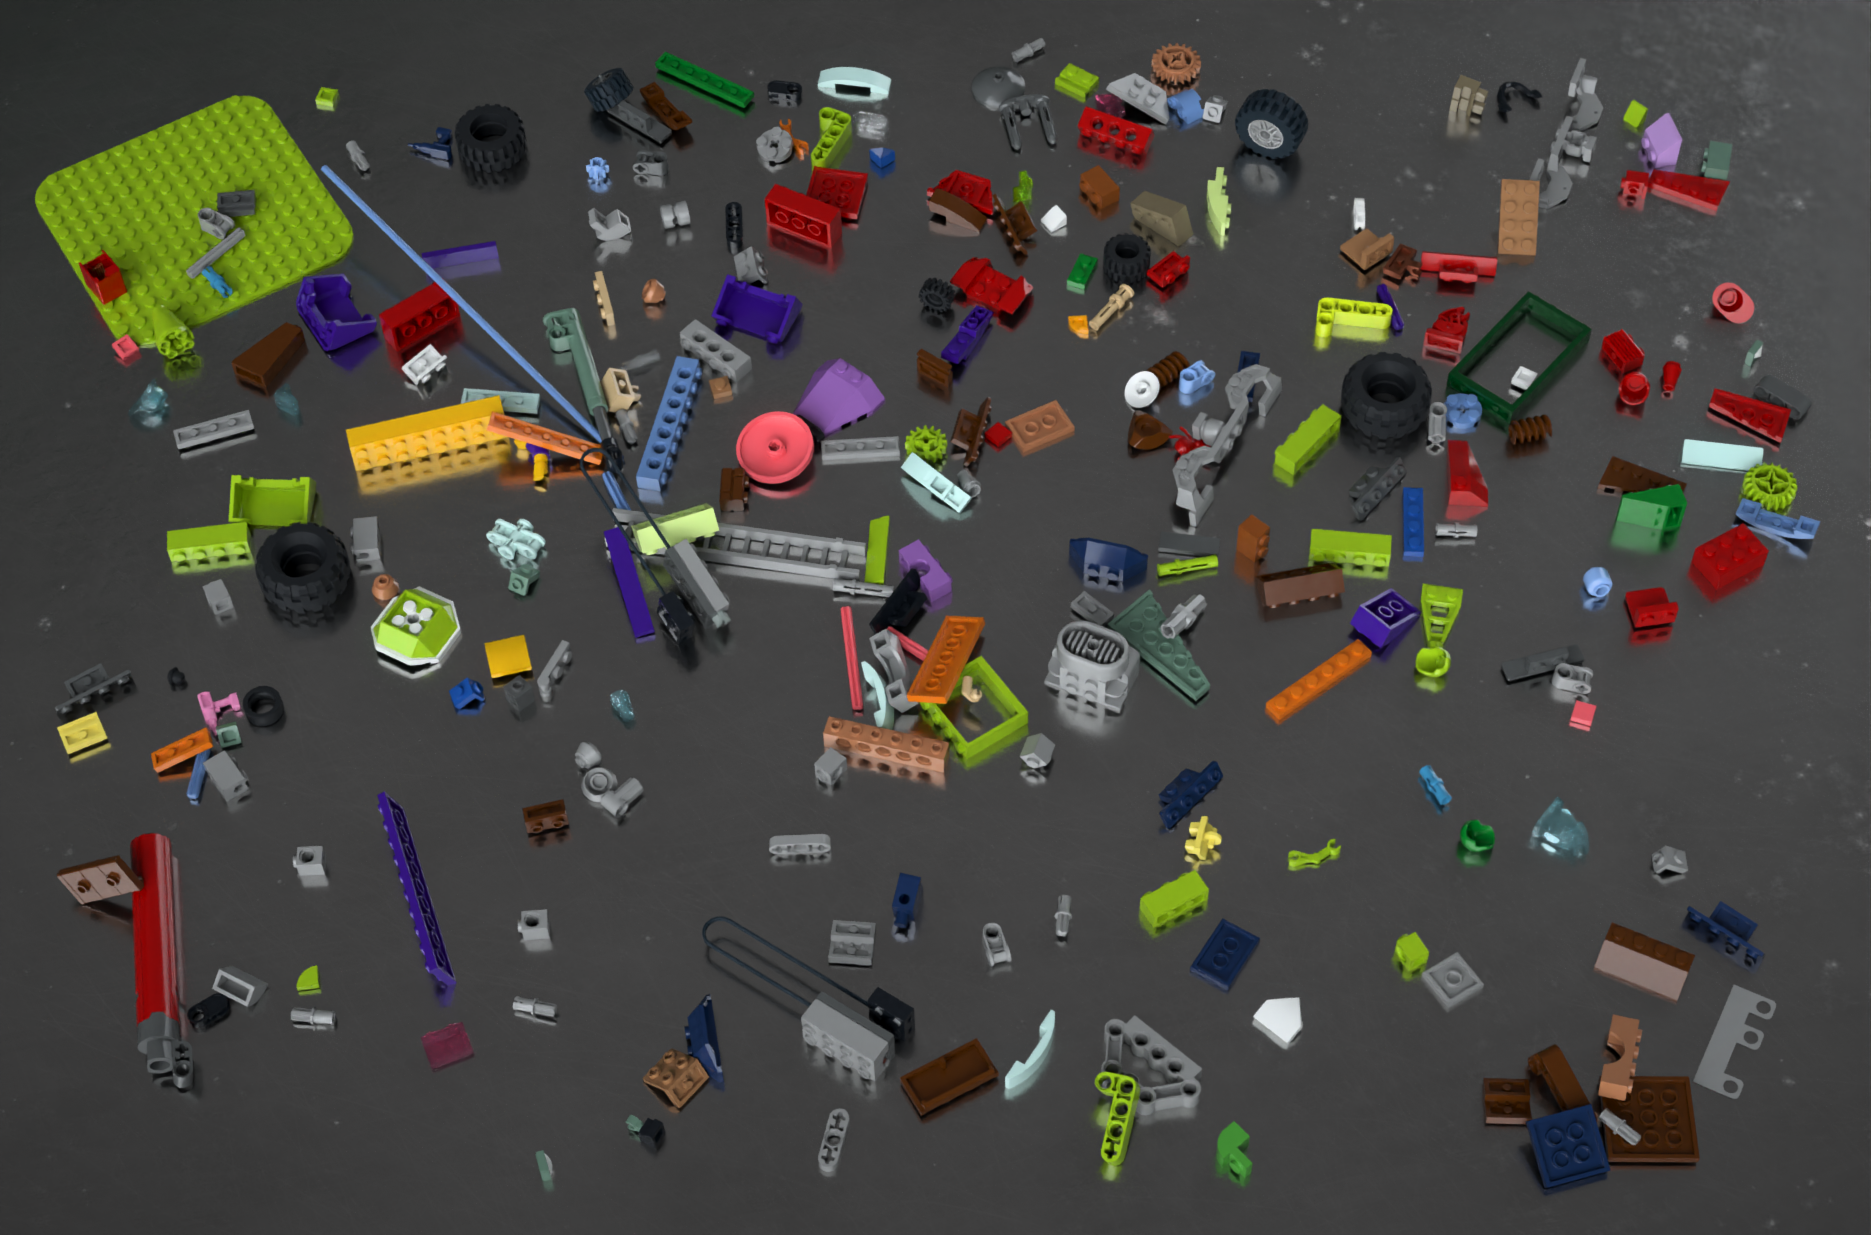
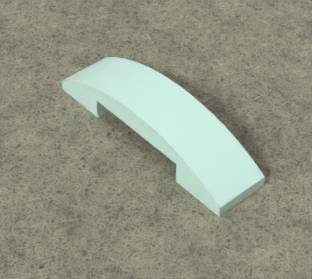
M835 67L820 72L818 87L836 88V84L870 87V92L888 94L891 78L863 68Z
M863 661L861 664L865 680L873 688H876L881 710L874 713L876 725L880 728L892 730L894 707L889 704L884 688L888 685L866 661Z
M1050 1010L1041 1023L1039 1036L1042 1039L1026 1063L1023 1064L1016 1061L1006 1075V1088L1011 1089L1028 1079L1046 1058L1054 1037L1055 1011Z

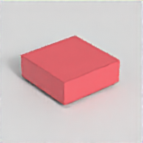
M128 334L112 343L113 349L123 361L139 351V347Z
M1576 700L1571 721L1591 726L1596 706Z

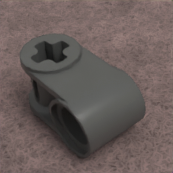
M639 150L637 152V160L633 164V170L636 173L664 176L669 172L666 153Z

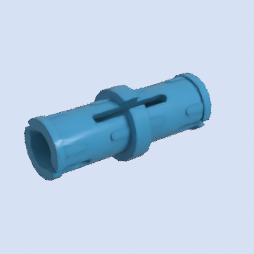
M207 266L210 272L204 268L202 275L210 282L211 287L217 289L223 298L228 297L225 292L230 296L233 290L225 283L224 278L218 275L211 266Z
M1430 765L1422 767L1419 773L1426 781L1428 790L1433 792L1440 805L1449 803L1452 797L1443 786L1444 782L1442 779L1436 776Z

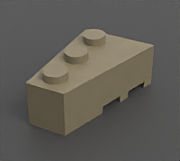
M1147 191L1142 192L1130 203L1135 219L1176 246L1180 247L1193 235L1186 205Z

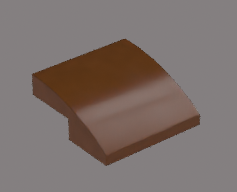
M1483 1078L1486 1123L1526 1124L1525 1121L1532 1120L1528 1079Z

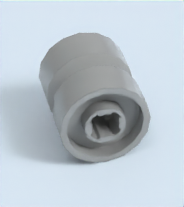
M686 201L675 202L674 206L671 204L660 206L665 229L673 228L676 224L680 226L690 224Z

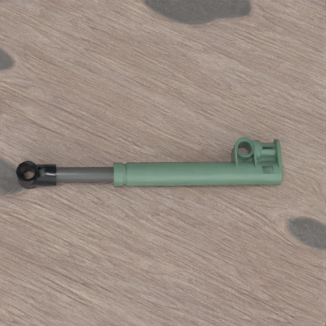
M575 308L547 313L542 321L548 328L547 334L550 347L554 351L571 349L590 415L595 417L602 441L600 444L601 449L606 450L619 469L622 470V451L612 434L606 414L608 412V405L580 313ZM603 454L607 471L617 473L610 460Z

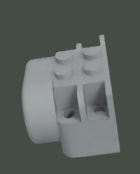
M1074 621L1065 625L1058 634L1057 643L1048 664L1049 673L1044 682L1066 690L1070 694H1077L1089 701H1095L1120 711L1139 674L1140 654L1136 649L1128 645L1127 640L1120 633L1089 621Z

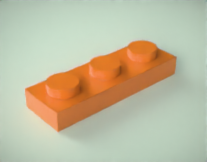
M205 727L152 752L151 758L156 772L159 773L214 747L208 728Z

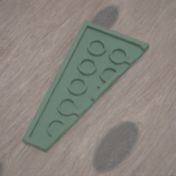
M1149 589L1109 622L1107 628L1120 633L1127 640L1128 645L1136 649L1141 657L1197 701L1210 689V683L1200 667L1193 661L1191 653L1183 645L1179 634L1174 639H1167L1162 635L1160 627L1167 618L1162 612V607L1156 602L1153 593Z

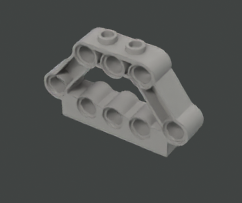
M1135 1015L1127 1023L1119 1019H1111L1106 1023L1104 1029L1106 1056L1101 1072L1113 1071L1120 1075L1129 1076L1139 1084L1140 1095L1136 1112L1141 1115H1151L1154 1111L1180 1106L1191 1108L1199 1103L1201 1086L1198 1081L1202 1076V1068ZM1118 1032L1119 1035H1112L1111 1033ZM1125 1042L1131 1047V1052L1134 1056L1145 1058L1152 1070L1161 1071L1164 1074L1165 1080L1170 1084L1151 1088L1143 1087L1135 1074L1123 1071L1121 1065L1123 1043ZM1143 1042L1145 1045L1140 1046L1136 1043ZM1159 1055V1056H1161L1162 1058H1161V1059H1156V1058H1154L1153 1056ZM1171 1069H1177V1070H1179V1072H1176V1073H1175V1072H1172V1071H1170V1070H1171ZM1106 1079L1103 1081V1085L1105 1086V1088H1109L1111 1086V1079ZM1124 1087V1093H1129L1132 1091V1089H1127ZM1192 1091L1194 1094L1188 1095L1185 1092ZM1144 1098H1146V1099H1149L1150 1102H1147V1103H1146V1102H1143V1101H1141V1100L1144 1099Z

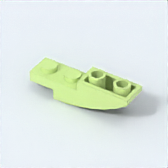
M1217 167L1215 181L1208 180L1207 208L1215 229L1221 236H1224L1225 228L1229 229L1230 217H1227V214H1231V203H1228V196L1225 195L1226 189H1222V186H1226L1227 175H1224V167Z

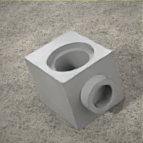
M222 579L203 586L206 598L215 615L234 608Z
M830 747L814 763L816 777L820 781L832 785L847 770V758Z
M323 846L297 847V855L293 856V866L297 868L299 876L325 875L326 854Z
M547 909L521 911V920H518V932H522L524 940L550 939V919Z

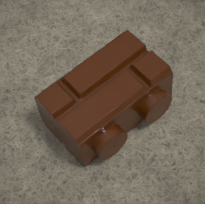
M723 468L721 470L719 498L721 511H743L744 504H748V492H745V488H749V476H746L744 468Z

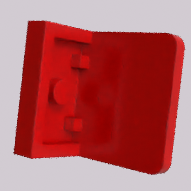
M1658 587L1630 591L1625 595L1635 628L1675 622L1679 607L1677 602L1669 603L1664 588Z

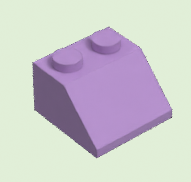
M1666 113L1645 129L1644 137L1641 139L1642 147L1646 149L1648 159L1655 168L1676 165L1682 143V138L1670 114Z

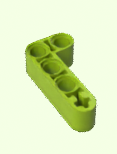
M824 107L819 111L820 128L825 133L811 153L812 171L814 166L829 168L851 135L852 123L849 114L830 107Z
M1101 1072L1095 1078V1085L1103 1094L1113 1097L1101 1148V1156L1110 1165L1118 1166L1125 1159L1140 1095V1086L1129 1076ZM1111 1079V1086L1106 1089L1103 1088V1081ZM1132 1083V1091L1124 1093L1125 1085ZM1127 1105V1113L1119 1115V1108ZM1117 1127H1122V1134L1119 1137H1114V1130ZM1115 1150L1117 1152V1155H1113L1111 1158L1109 1156V1153H1113Z

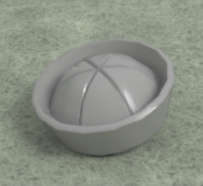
M597 767L584 775L581 788L587 799L593 802H601L607 792L617 790L618 782L611 770Z

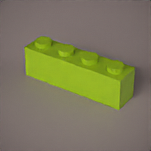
M1324 404L1318 409H1314L1310 417L1306 421L1301 422L1298 430L1295 433H1291L1286 442L1276 448L1274 453L1275 464L1294 475L1340 428L1341 415Z
M247 522L167 531V551L171 562L251 552V534Z
M1311 529L1309 560L1354 563L1357 565L1366 564L1379 567L1389 566L1392 535Z

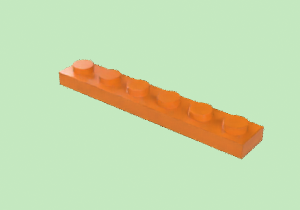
M493 411L487 427V431L578 459L588 449L601 448L599 444ZM600 452L589 453L585 456L584 461L600 465L603 454Z
M1359 639L1355 640L1266 702V708L1278 720H1281L1370 658L1372 651Z

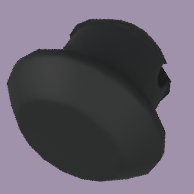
M174 667L169 671L167 680L170 685L174 683L180 685L184 682L185 675L177 667Z

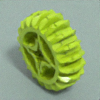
M1763 462L1762 465L1756 464L1754 468L1751 467L1744 476L1742 488L1743 494L1747 495L1746 498L1748 500L1761 503V508L1764 507L1767 511L1772 508L1776 512L1778 508L1783 510L1786 506H1789L1793 499H1795L1797 482L1793 478V473H1787V468L1782 469L1780 464L1775 466L1773 462L1770 465Z

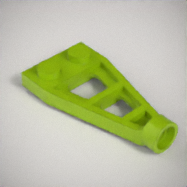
M1423 583L1420 608L1427 648H1433L1434 646L1444 647L1461 609L1463 589ZM1431 606L1449 608V612L1445 618L1433 616ZM1431 624L1445 626L1443 633L1431 632Z

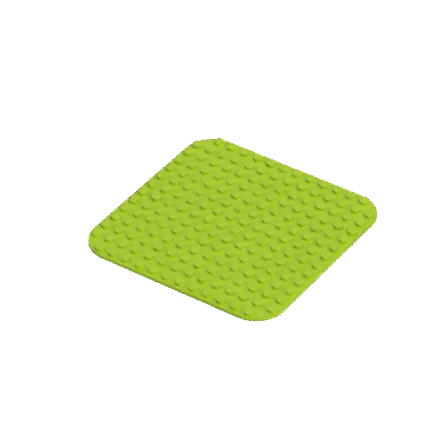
M234 95L48 175L38 187L35 195V204L40 215L112 333L118 339L128 334L136 345L156 343L152 310L159 305L166 306L188 328H191L337 262L346 255L353 243V230L349 221L275 112L265 101L252 96ZM255 190L256 215L230 217L234 221L235 227L229 229L226 233L227 237L237 228H241L245 233V237L210 265L218 275L224 278L225 283L233 290L230 296L225 292L228 297L223 298L217 289L211 287L210 282L202 275V272L193 279L186 273L190 266L222 241L201 229L198 212L203 208H211L217 212L218 193ZM101 250H104L119 267L127 289L125 294L105 305L88 288L79 266V262L84 265L102 255Z

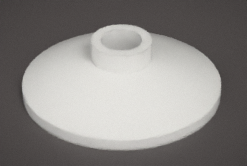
M1142 371L1132 376L1125 387L1126 401L1135 408H1142L1151 404L1159 392L1160 384L1158 378L1148 371Z

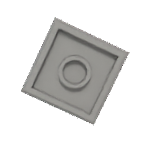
M1458 952L1422 973V977L1448 1009L1484 987V983Z

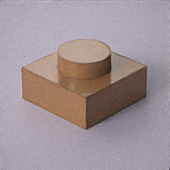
M727 376L709 380V386L714 399L732 395V389Z

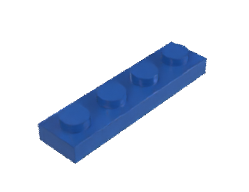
M1403 487V556L1423 557V488Z

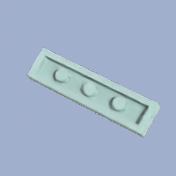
M464 388L460 403L499 395L503 411L537 414L541 398L540 394Z

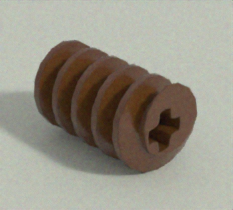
M1173 351L1170 355L1161 359L1159 363L1149 367L1147 371L1153 373L1158 378L1160 390L1161 386L1165 387L1167 385V382L1171 383L1173 378L1177 379L1181 371L1190 367V364L1184 355Z
M1542 414L1540 417L1534 416L1533 419L1527 417L1525 420L1522 418L1518 421L1512 420L1508 428L1511 443L1516 445V439H1518L1520 444H1523L1524 437L1527 442H1531V436H1533L1535 441H1538L1539 435H1541L1542 439H1546V433L1552 437V424L1546 414Z

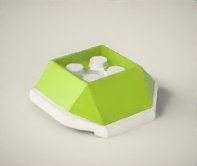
M420 586L414 589H405L400 595L392 598L370 627L377 651L410 666L429 662L431 664L440 663L461 634L453 601Z

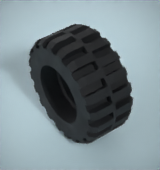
M485 104L482 107L479 105L474 110H468L466 115H463L456 124L455 139L459 156L472 169L475 168V170L480 172L484 170L486 173H492V171L500 172L504 168H510L512 164L515 165L525 153L527 144L523 121L509 107H501L500 104ZM488 135L502 136L501 138L495 141H479L481 138Z

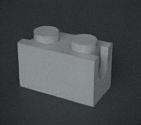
M377 516L354 518L353 527H350L351 539H353V543H350L351 554H356L357 562L381 560L380 526Z
M225 750L203 762L207 775L226 802L249 790L245 783L249 780L243 769L238 770L237 767L239 765L233 755L229 757Z

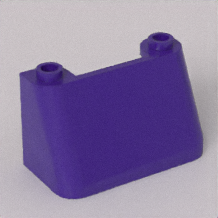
M344 273L304 277L296 300L298 312L325 351L335 350L370 334L377 325L376 319L371 314H365L362 318L348 296L352 286Z
M727 274L711 315L716 320V324L723 327L730 325L766 337L767 341L774 344L783 342L803 306L799 299L789 294L787 296L784 294L779 295L751 286L745 281H736L737 278L735 276Z

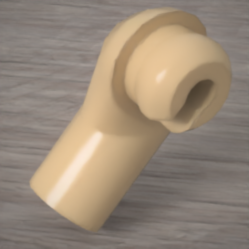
M964 676L962 680V695L970 702H978L982 697V692L980 690L977 692V689L972 688L973 678L971 676Z

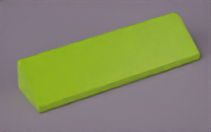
M883 516L870 521L865 583L885 584L890 516Z

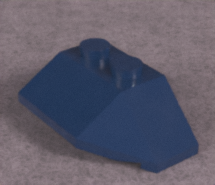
M1089 537L1070 539L1069 554L1084 574L1123 582L1147 570L1148 555L1130 546Z
M708 994L687 1017L689 1026H684L686 1039H691V1045L687 1046L688 1055L697 1058L706 1073L720 1083L724 1082L712 999L711 994Z

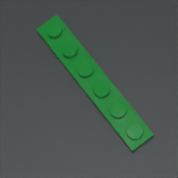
M664 52L655 62L656 68L743 108L754 98L753 91L668 52Z

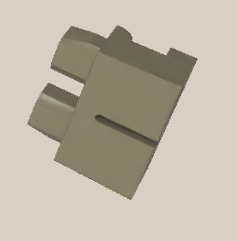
M1460 75L1454 87L1449 110L1457 112L1458 109L1466 111L1469 117L1472 112L1481 115L1486 105L1483 102L1486 101L1489 91L1480 88L1481 82Z

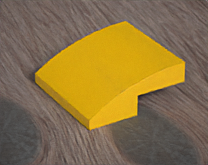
M524 635L484 643L492 678L532 670Z

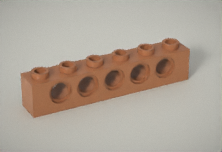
M828 717L823 732L824 747H831L937 772H945L949 759L948 742L835 717Z

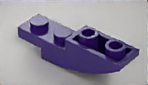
M976 305L959 325V332L941 352V358L955 364H959L962 359L966 360L985 332L993 312Z

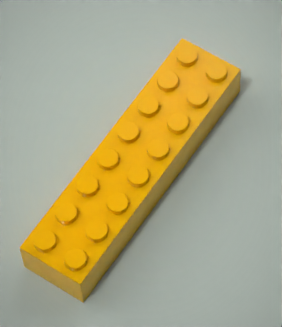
M500 396L347 429L346 434L356 471L507 437L487 431L492 411L504 415Z

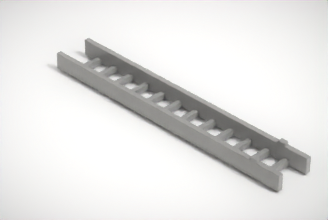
M613 508L612 512L619 522L629 523L625 531L637 550L641 552L636 539L631 538L633 532L631 526L649 521L644 512ZM649 513L652 519L665 516L660 514ZM717 523L719 531L715 532V535L726 536L722 550L708 549L711 537L705 538L703 548L695 547L698 553L697 556L700 560L848 581L856 579L857 582L860 581V570L845 568L848 553L866 555V543L847 541L838 537L833 539L725 523ZM731 537L745 539L742 553L728 551ZM751 540L764 542L761 556L747 554ZM628 543L629 549L632 550V551H634V550L632 549V547L630 546V544ZM770 543L784 544L781 558L767 557ZM790 545L803 547L800 561L786 559ZM665 547L657 549L658 552L655 554L665 555L667 549ZM809 548L823 550L820 564L806 562ZM828 551L842 552L839 567L835 564L825 565Z

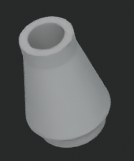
M962 470L957 474L962 490L970 497H976L981 491L980 482L966 470Z

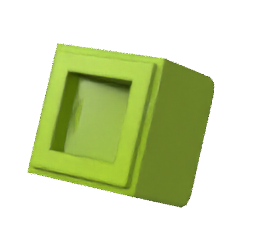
M1632 100L1623 119L1638 128L1645 122L1648 108L1636 100Z

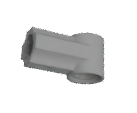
M1441 402L1431 404L1427 417L1428 440L1438 444L1445 441L1447 407Z
M630 777L616 791L611 790L607 792L601 800V805L615 817H621L627 811L629 804L644 789L637 779Z

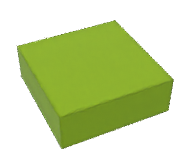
M321 87L315 99L316 104L333 107L339 92L337 89Z

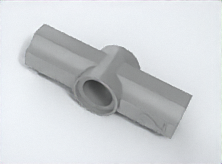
M1200 594L1192 595L1184 604L1180 603L1174 609L1171 616L1161 625L1162 635L1167 639H1174L1184 628L1187 630L1194 623L1197 616L1206 608L1205 598Z

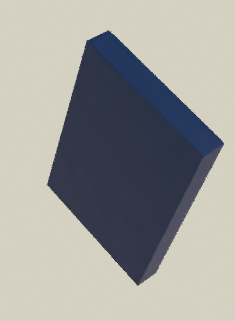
M1222 918L1194 960L1190 971L1229 990L1259 944L1260 938Z

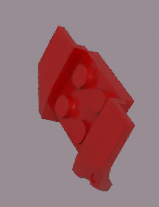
M971 258L959 268L950 280L951 284L963 289L967 298L996 313L1003 310L1011 315L1014 314L1024 299L1034 290L1032 285L1028 284L1022 275L1017 280H1014L994 270L988 258Z

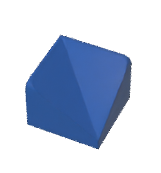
M873 148L869 150L870 159L880 168L895 160L894 150L888 148Z

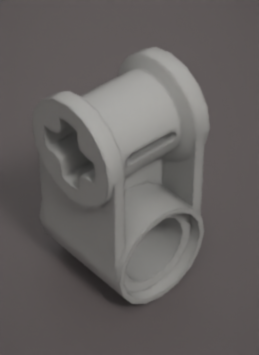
M203 208L198 212L201 229L218 239H224L229 229L235 227V223L230 217L218 213L211 208Z
M1561 663L1556 666L1552 677V684L1557 689L1588 694L1591 692L1590 680L1593 677V671L1587 667Z
M997 923L986 924L983 927L982 941L989 966L993 967L995 963L1003 961L1011 962V953L1001 927ZM994 934V935H996L997 937H995V938H990V937H988V935Z

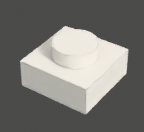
M1520 366L1513 376L1511 384L1527 390L1537 379L1538 373Z

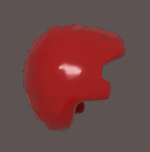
M1634 371L1622 378L1619 384V396L1624 403L1629 405L1641 404L1649 396L1650 383L1645 375Z

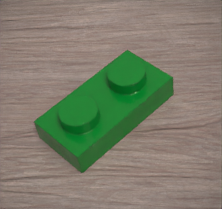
M1080 253L1067 279V285L1085 290L1098 264V258Z

